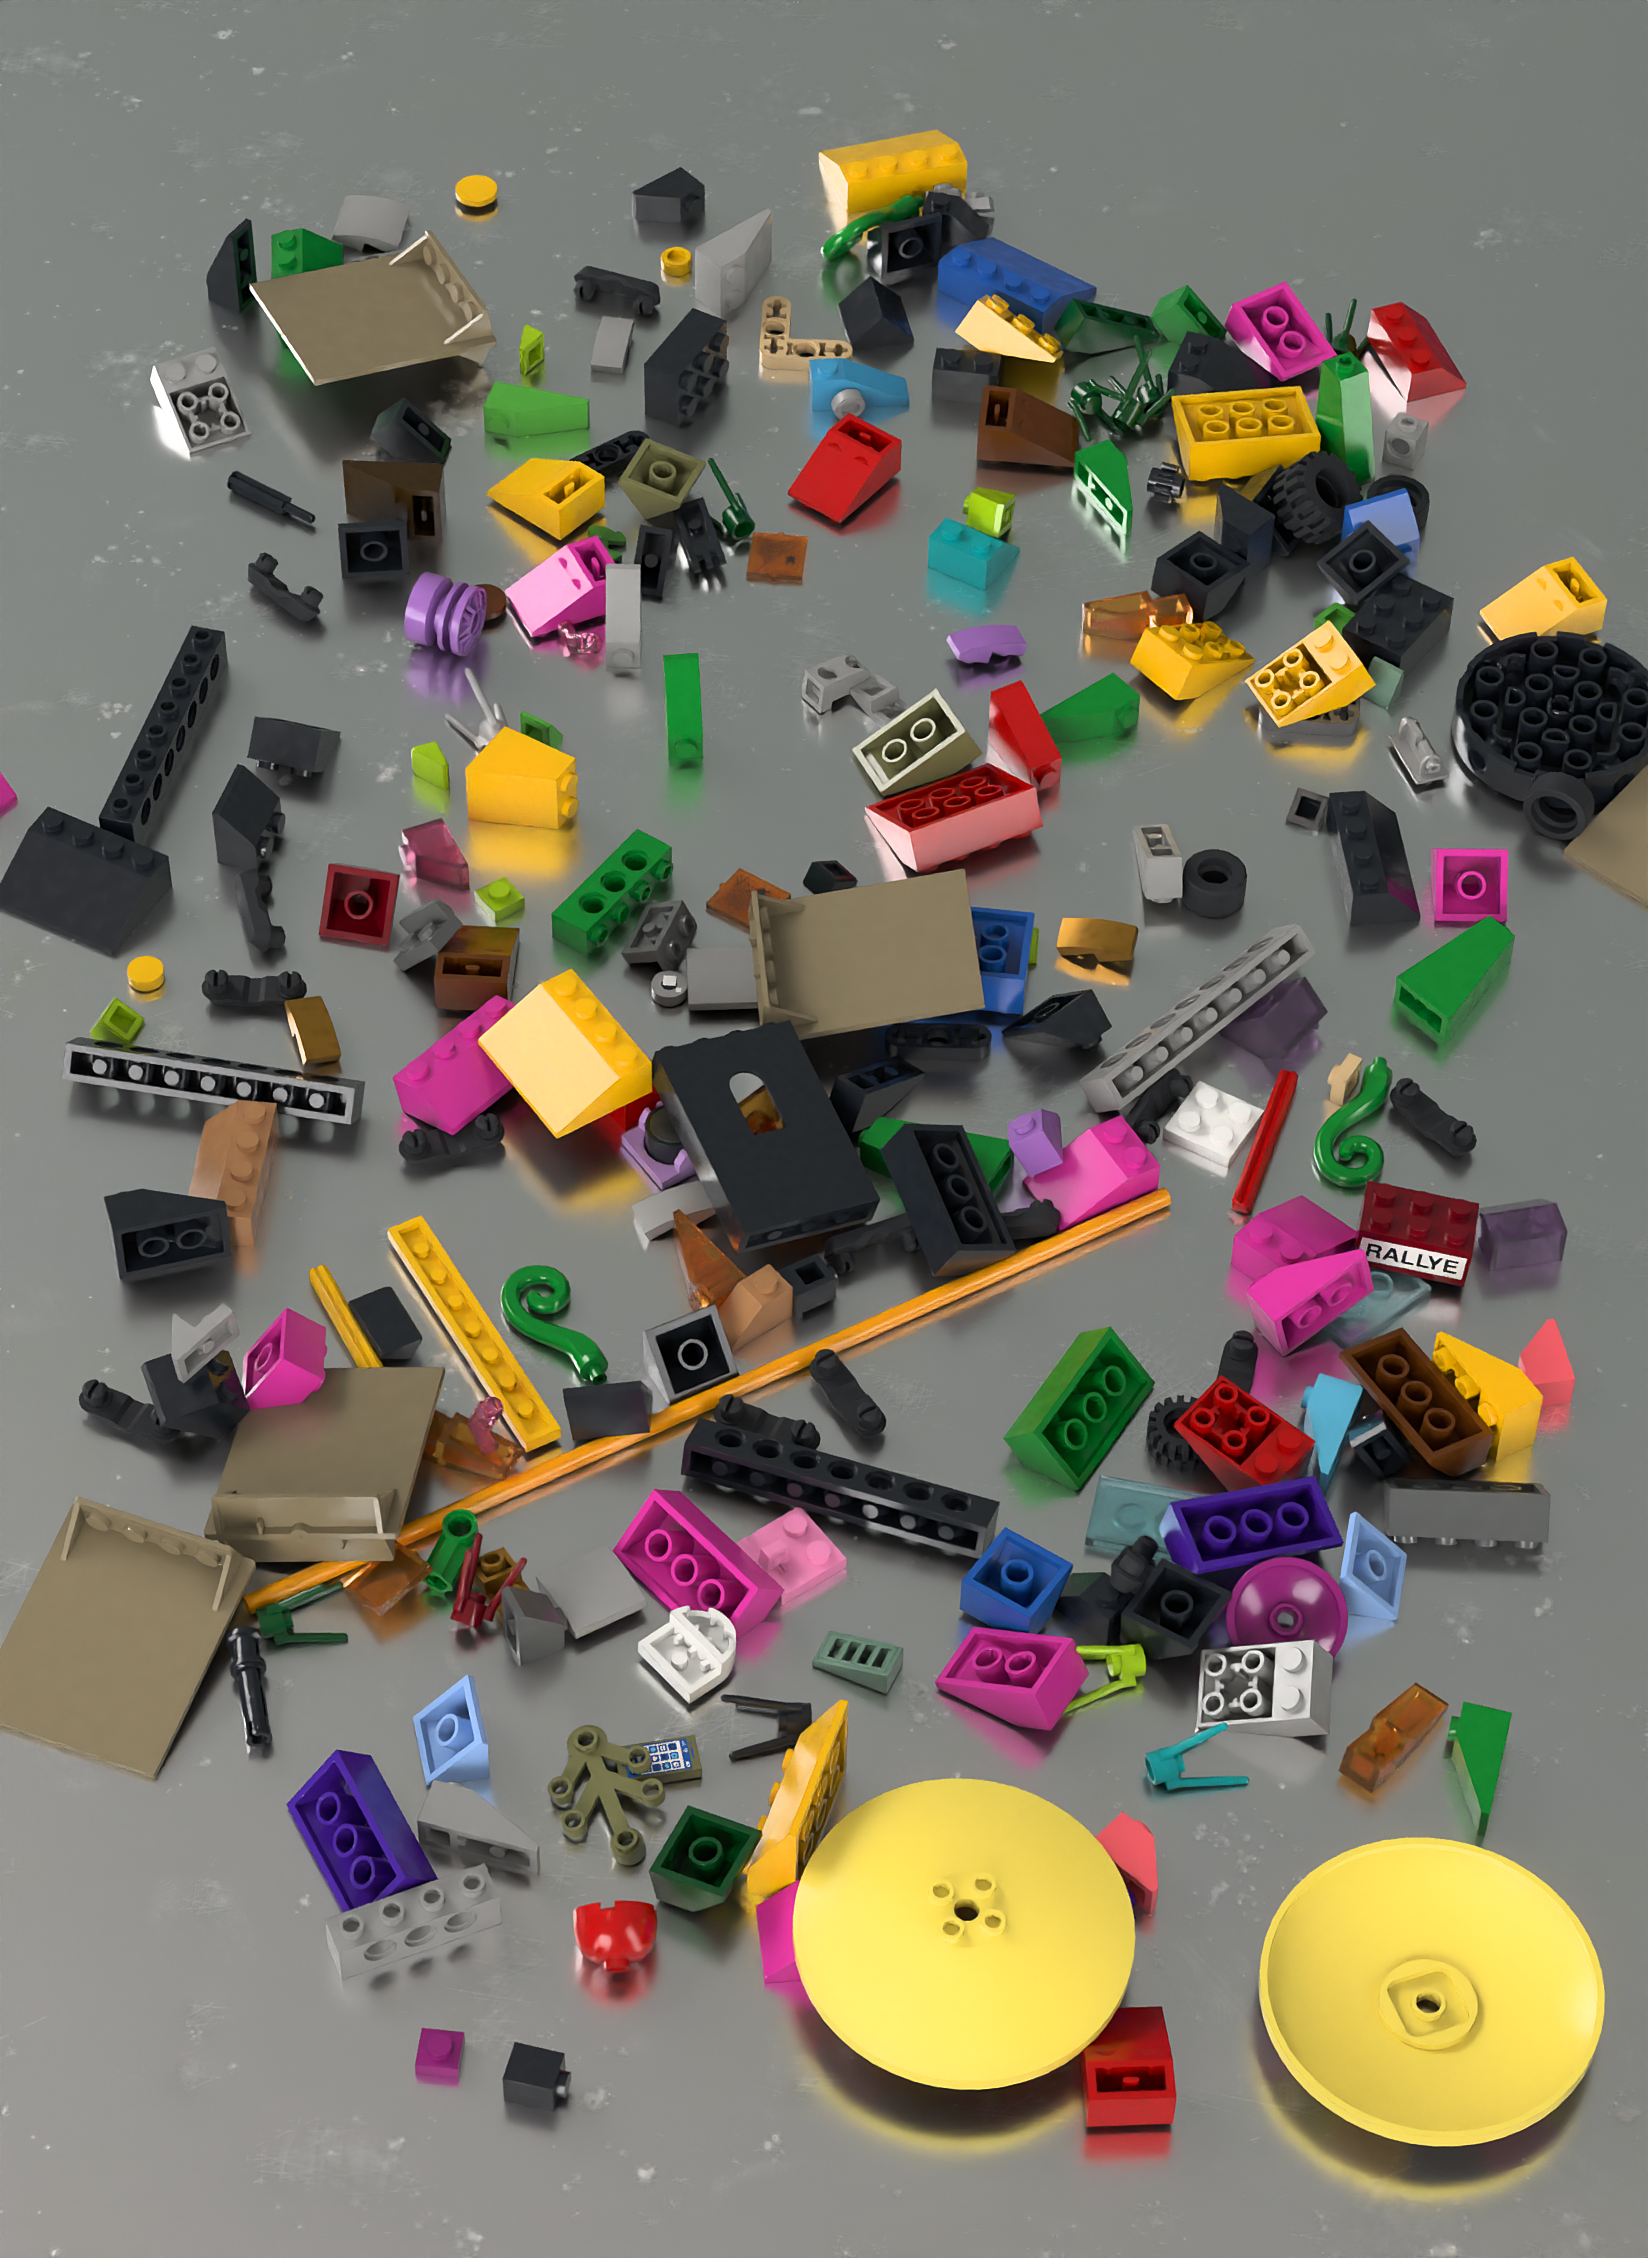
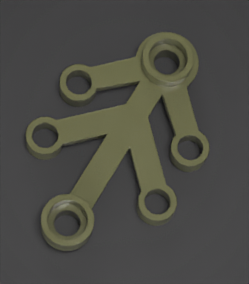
M584 1725L578 1727L570 1734L567 1740V1750L571 1756L562 1775L553 1778L548 1784L551 1800L555 1804L565 1805L574 1798L575 1791L573 1787L586 1765L591 1774V1778L575 1808L568 1810L561 1817L563 1831L570 1838L583 1836L588 1829L587 1821L600 1798L614 1832L610 1841L614 1858L623 1865L636 1864L644 1857L646 1845L642 1834L638 1830L629 1827L616 1792L639 1799L647 1807H657L664 1802L665 1791L662 1783L657 1779L650 1778L641 1782L608 1771L603 1759L626 1765L634 1774H643L652 1766L650 1753L646 1747L641 1745L627 1749L609 1743L605 1732L597 1726ZM593 1740V1742L590 1745H581L586 1741ZM636 1757H645L641 1763L632 1762ZM560 1787L568 1788L563 1794L555 1793ZM649 1790H658L656 1795L652 1797L646 1796ZM573 1820L581 1821L576 1827H568V1824ZM633 1839L629 1845H620L625 1840Z

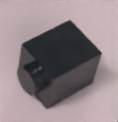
M515 2042L502 2079L504 2101L554 2112L559 2096L566 2097L571 2082V2072L566 2071L565 2053Z

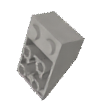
M215 346L153 366L150 381L163 412L189 454L251 435Z
M1315 1640L1201 1650L1197 1728L1206 1730L1225 1722L1228 1724L1226 1732L1285 1737L1329 1734L1333 1656Z

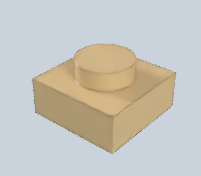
M1349 1053L1341 1065L1336 1064L1328 1077V1084L1331 1085L1329 1101L1340 1106L1345 1104L1359 1084L1362 1058Z

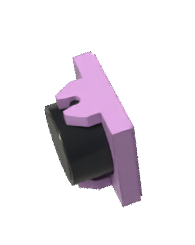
M661 1101L657 1102L656 1109L652 1111L648 1107L644 1109L639 1118V1126L621 1134L622 1144L662 1191L696 1174Z

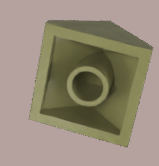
M646 438L620 477L618 484L646 520L679 509L705 469L706 462Z

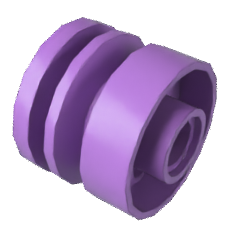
M430 572L422 574L413 587L405 611L404 633L407 640L431 647L438 644L440 650L452 651L453 654L460 656L468 655L478 641L486 616L487 595L484 588L474 585L469 586L468 583L460 581L454 585L451 578Z

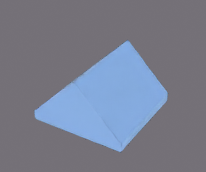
M1357 1512L1350 1514L1339 1587L1347 1604L1348 1614L1390 1621L1398 1618L1407 1554Z
M466 1675L413 1717L427 1786L431 1787L433 1780L445 1783H460L490 1777L488 1744L474 1677Z

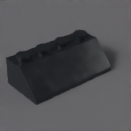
M1366 791L1329 793L1326 826L1349 925L1420 921L1421 915L1396 813Z
M904 1124L880 1149L933 1276H964L1012 1256L1017 1251L963 1125Z

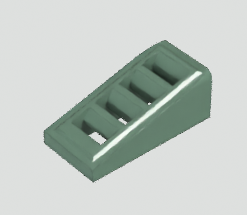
M829 1631L812 1661V1666L887 1694L903 1664L904 1648L887 1642ZM833 1646L841 1648L836 1658L828 1657ZM849 1651L855 1653L851 1661L844 1660ZM862 1657L868 1658L866 1664L859 1663ZM876 1662L882 1664L881 1667H875L874 1665Z

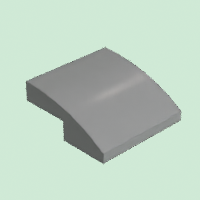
M346 195L331 240L360 252L365 243L385 252L397 251L411 206L377 196Z
M752 946L686 948L689 1011L758 1008L756 981L753 976Z
M607 1544L536 1576L539 1590L548 1596L556 1608L560 1607L568 1623V1631L576 1639L647 1607L646 1599L638 1585Z

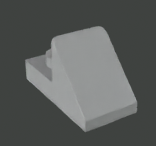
M224 1303L212 1313L206 1314L196 1327H193L176 1313H173L171 1357L178 1380L182 1383L189 1380L240 1335L235 1313Z

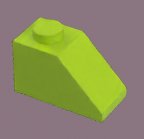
M977 487L971 492V495H966L963 514L967 515L966 525L989 536L999 538L1011 528L1017 494Z

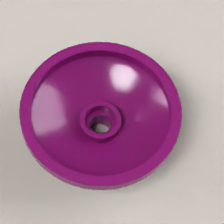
M1279 1557L1257 1564L1239 1579L1232 1591V1598L1227 1604L1226 1626L1233 1647L1315 1640L1334 1658L1346 1637L1348 1610L1340 1587L1325 1570L1304 1559ZM1283 1613L1289 1614L1293 1619L1292 1626L1289 1628L1281 1627L1278 1623L1279 1615Z

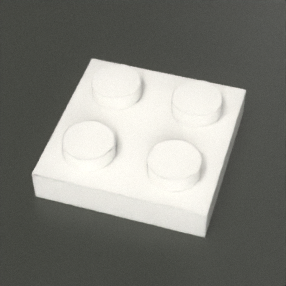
M1199 1081L1164 1127L1163 1139L1229 1168L1259 1127L1264 1110Z

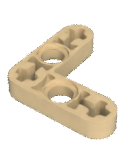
M772 296L763 302L759 344V361L763 367L772 370L809 371V360L844 358L853 361V348L845 341L790 339L791 302L787 298ZM775 311L780 312L779 317H773ZM773 330H777V331H781V332H783V333H782V334H778V335H773V334H769L768 332H769V331H773ZM771 348H777V354H771ZM811 353L813 354V356L801 357L799 356V354Z

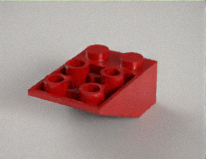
M848 413L828 430L789 488L788 495L841 523L901 470L902 440Z
M1220 1375L1174 1424L1177 1431L1229 1492L1297 1479L1308 1468L1316 1443L1315 1440L1223 1375Z
M1162 2006L1117 2008L1112 2019L1099 2036L1080 2053L1086 2127L1173 2124L1177 2096L1173 2058Z

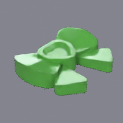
M589 526V538L598 535L614 562H620L622 554L608 549L609 544L626 546L627 539L622 532H614L604 526Z

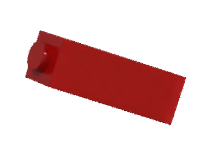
M1020 680L991 691L988 742L1018 779L1034 786L1036 791L1059 783L1062 757L1024 683Z

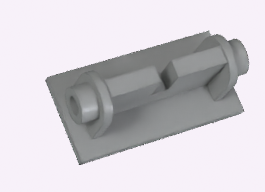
M1410 716L1403 718L1400 721L1399 733L1389 735V739L1416 785L1449 777L1440 756L1436 754L1423 730L1420 728L1418 720Z

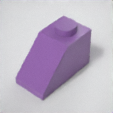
M1039 1109L1030 1114H1022L1014 1121L1008 1123L1009 1146L1029 1177L1063 1163L1061 1121L1057 1113Z

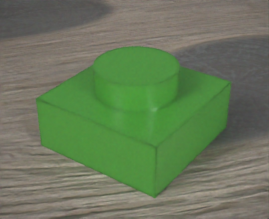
M1336 601L1314 618L1313 628L1317 629L1330 620L1340 635H1342V628L1355 613Z

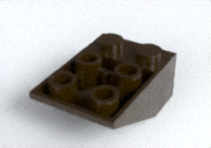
M342 461L347 514L366 522L406 520L408 540L443 541L446 520L443 464Z

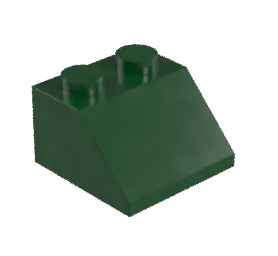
M688 1805L649 1869L656 1898L691 1912L725 1902L763 1837L762 1831Z

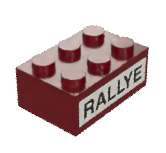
M1367 1180L1359 1212L1354 1250L1362 1249L1366 1253L1369 1267L1464 1287L1473 1255L1479 1203Z

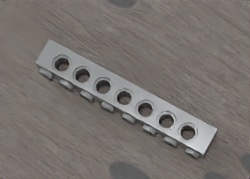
M1300 923L1276 927L1270 930L1082 1078L1079 1084L1096 1113L1122 1109L1317 953Z

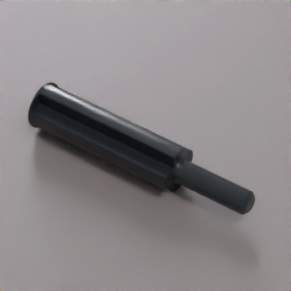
M234 471L227 481L228 489L282 516H285L286 512L310 524L315 521L314 514L290 503L291 497L239 471Z

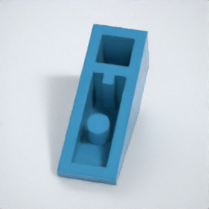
M844 358L809 360V394L812 411L833 410L831 407L832 399L839 392L846 389L859 390L865 401V408L909 405L910 400L905 378Z

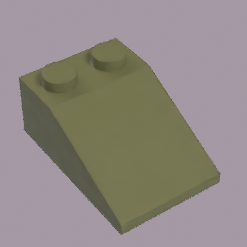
M937 688L852 749L883 796L953 775L983 754Z

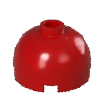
M619 1900L614 1901L615 1907L601 1909V1902L580 1906L573 1910L576 1945L581 1954L591 1962L604 1965L606 1972L618 1973L630 1970V1963L642 1960L651 1952L657 1934V1909L654 1910V1905L650 1903Z

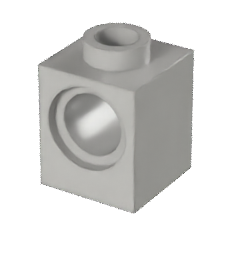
M1398 411L1385 433L1382 461L1413 471L1425 452L1429 421Z

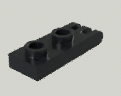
M703 497L685 502L679 509L672 511L694 573L701 572L699 563L701 561L705 562L707 570L714 568L711 559L714 557L717 558L720 566L727 564Z

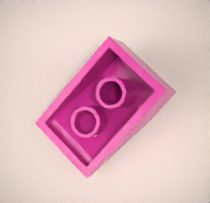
M1286 281L1233 303L1224 325L1242 352L1282 382L1322 365V361L1337 356Z
M1120 1115L1089 1128L1062 1149L1063 1163L1032 1177L1028 1175L1023 1179L1022 1183L1034 1201L1039 1200L1043 1202V1199H1048L1053 1202L1054 1208L1060 1212L1061 1219L1056 1230L1058 1233H1061L1158 1190L1160 1164L1123 1116Z
M1301 1195L1257 1214L1237 1232L1233 1240L1231 1265L1255 1280L1261 1275L1269 1274L1278 1267L1347 1252L1354 1246L1356 1230Z
M1362 1249L1278 1267L1269 1274L1256 1278L1250 1285V1288L1246 1290L1255 1327L1281 1356L1285 1357L1373 1292L1374 1287L1367 1255Z
M973 1626L936 1679L935 1684L937 1688L1016 1726L1051 1731L1089 1673L1081 1655L1076 1652L1077 1646L1073 1638Z

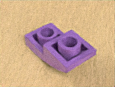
M1012 625L978 626L952 633L947 638V642L957 659L965 663H973L974 661L988 663L992 652L1001 656H1008L1009 654L1023 656L1027 647V643L1018 628Z

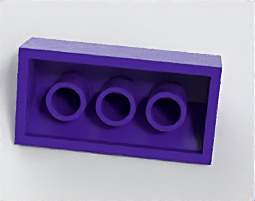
M1315 1476L1170 1502L1159 1526V1531L1172 1562L1195 1574L1264 1562L1279 1557H1290L1342 1547L1344 1543Z
M336 1749L286 1804L343 1912L438 1879L371 1755Z

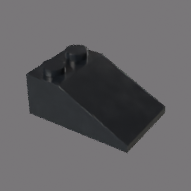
M1187 331L1168 371L1167 392L1174 388L1176 390L1174 396L1276 388L1278 378L1220 339Z
M148 1189L123 1191L104 1196L110 1242L120 1279L232 1255L225 1201Z

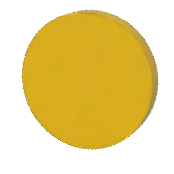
M483 175L467 176L461 179L455 188L457 199L467 206H485L493 202L497 197V184L491 178Z

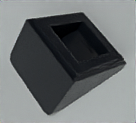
M1298 788L1286 821L1319 832L1326 820L1329 797Z
M837 860L815 861L811 863L804 877L803 885L815 895L850 889L857 884L858 880Z

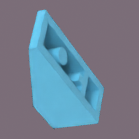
M1319 1373L1314 1387H1306L1301 1408L1306 1409L1305 1433L1316 1441L1310 1460L1313 1476L1316 1477L1325 1498L1349 1440L1348 1428L1355 1425L1361 1411L1364 1387Z

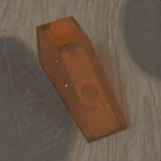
M677 1209L673 1212V1238L688 1294V1302L693 1311L711 1304H715L718 1311L738 1282L747 1276L680 1209Z

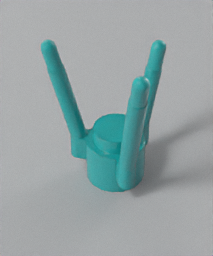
M1222 1722L1173 1746L1145 1753V1766L1153 1785L1164 1783L1166 1790L1170 1791L1179 1787L1247 1784L1249 1782L1247 1776L1179 1778V1773L1185 1772V1765L1180 1752L1225 1731L1228 1728V1724Z

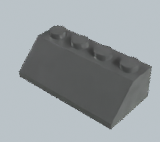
M1383 1477L1384 1528L1387 1535L1394 1536V1541L1398 1543H1418V1537L1434 1538V1543L1440 1545H1457L1458 1539H1473L1474 1545L1483 1547L1498 1546V1541H1514V1547L1537 1548L1538 1542L1548 1543L1551 1495L1541 1483Z

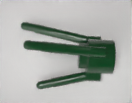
M1352 299L1342 333L1334 338L1331 313L1325 314V337L1337 356L1351 351L1359 360L1362 352L1370 344V341L1366 336L1357 347L1354 337L1349 334L1357 305V300Z
M1135 335L1133 339L1140 362L1145 352L1139 335ZM1148 364L1143 372L1146 384L1138 388L1135 397L1144 406L1142 409L1143 414L1164 396L1161 374L1155 376L1156 386H1154ZM1109 376V382L1124 396L1126 389L1114 376ZM1167 403L1164 404L1150 418H1154L1162 414L1164 410L1168 407Z
M1150 348L1146 350L1140 364L1137 366L1124 394V400L1120 401L1111 416V419L1130 431H1133L1136 425L1144 428L1149 418L1166 404L1171 396L1176 394L1174 388L1170 389L1144 414L1142 412L1144 406L1132 398L1152 354Z
M1093 379L1077 384L1070 393L1071 401L1067 404L1074 412L1085 440L1091 442L1092 437L1082 413L1090 415L1097 413L1118 435L1123 436L1125 434L1124 430L1101 408V394L1118 401H1123L1124 396L1098 385Z
M709 458L708 464L731 505L722 513V524L710 516L714 528L720 532L723 538L731 535L735 540L744 539L753 532L755 523L750 517L740 494L735 493L733 495L714 459Z
M337 1581L326 1586L319 1584L280 1602L255 1608L263 1639L274 1637L276 1646L288 1642L346 1641L348 1639L346 1633H287V1629L294 1627L290 1613L291 1609L339 1590L343 1587V1583Z

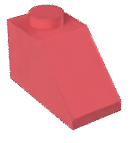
M1548 1319L1522 1351L1518 1363V1368L1523 1371L1543 1395L1542 1406L1571 1403L1575 1384V1376L1556 1320Z
M1122 1812L1095 1838L1102 1844L1114 1861L1126 1888L1136 1897V1904L1148 1914H1152L1156 1910L1158 1894L1155 1839L1143 1822L1133 1820Z

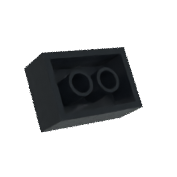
M692 308L644 363L645 415L677 427L687 417L693 415L700 401L710 395L713 386L719 379H723L728 372L727 347L729 336L727 335V320Z
M1398 573L1379 588L1342 628L1341 636L1367 671L1372 659L1376 656L1403 670L1404 679L1449 630L1454 598Z

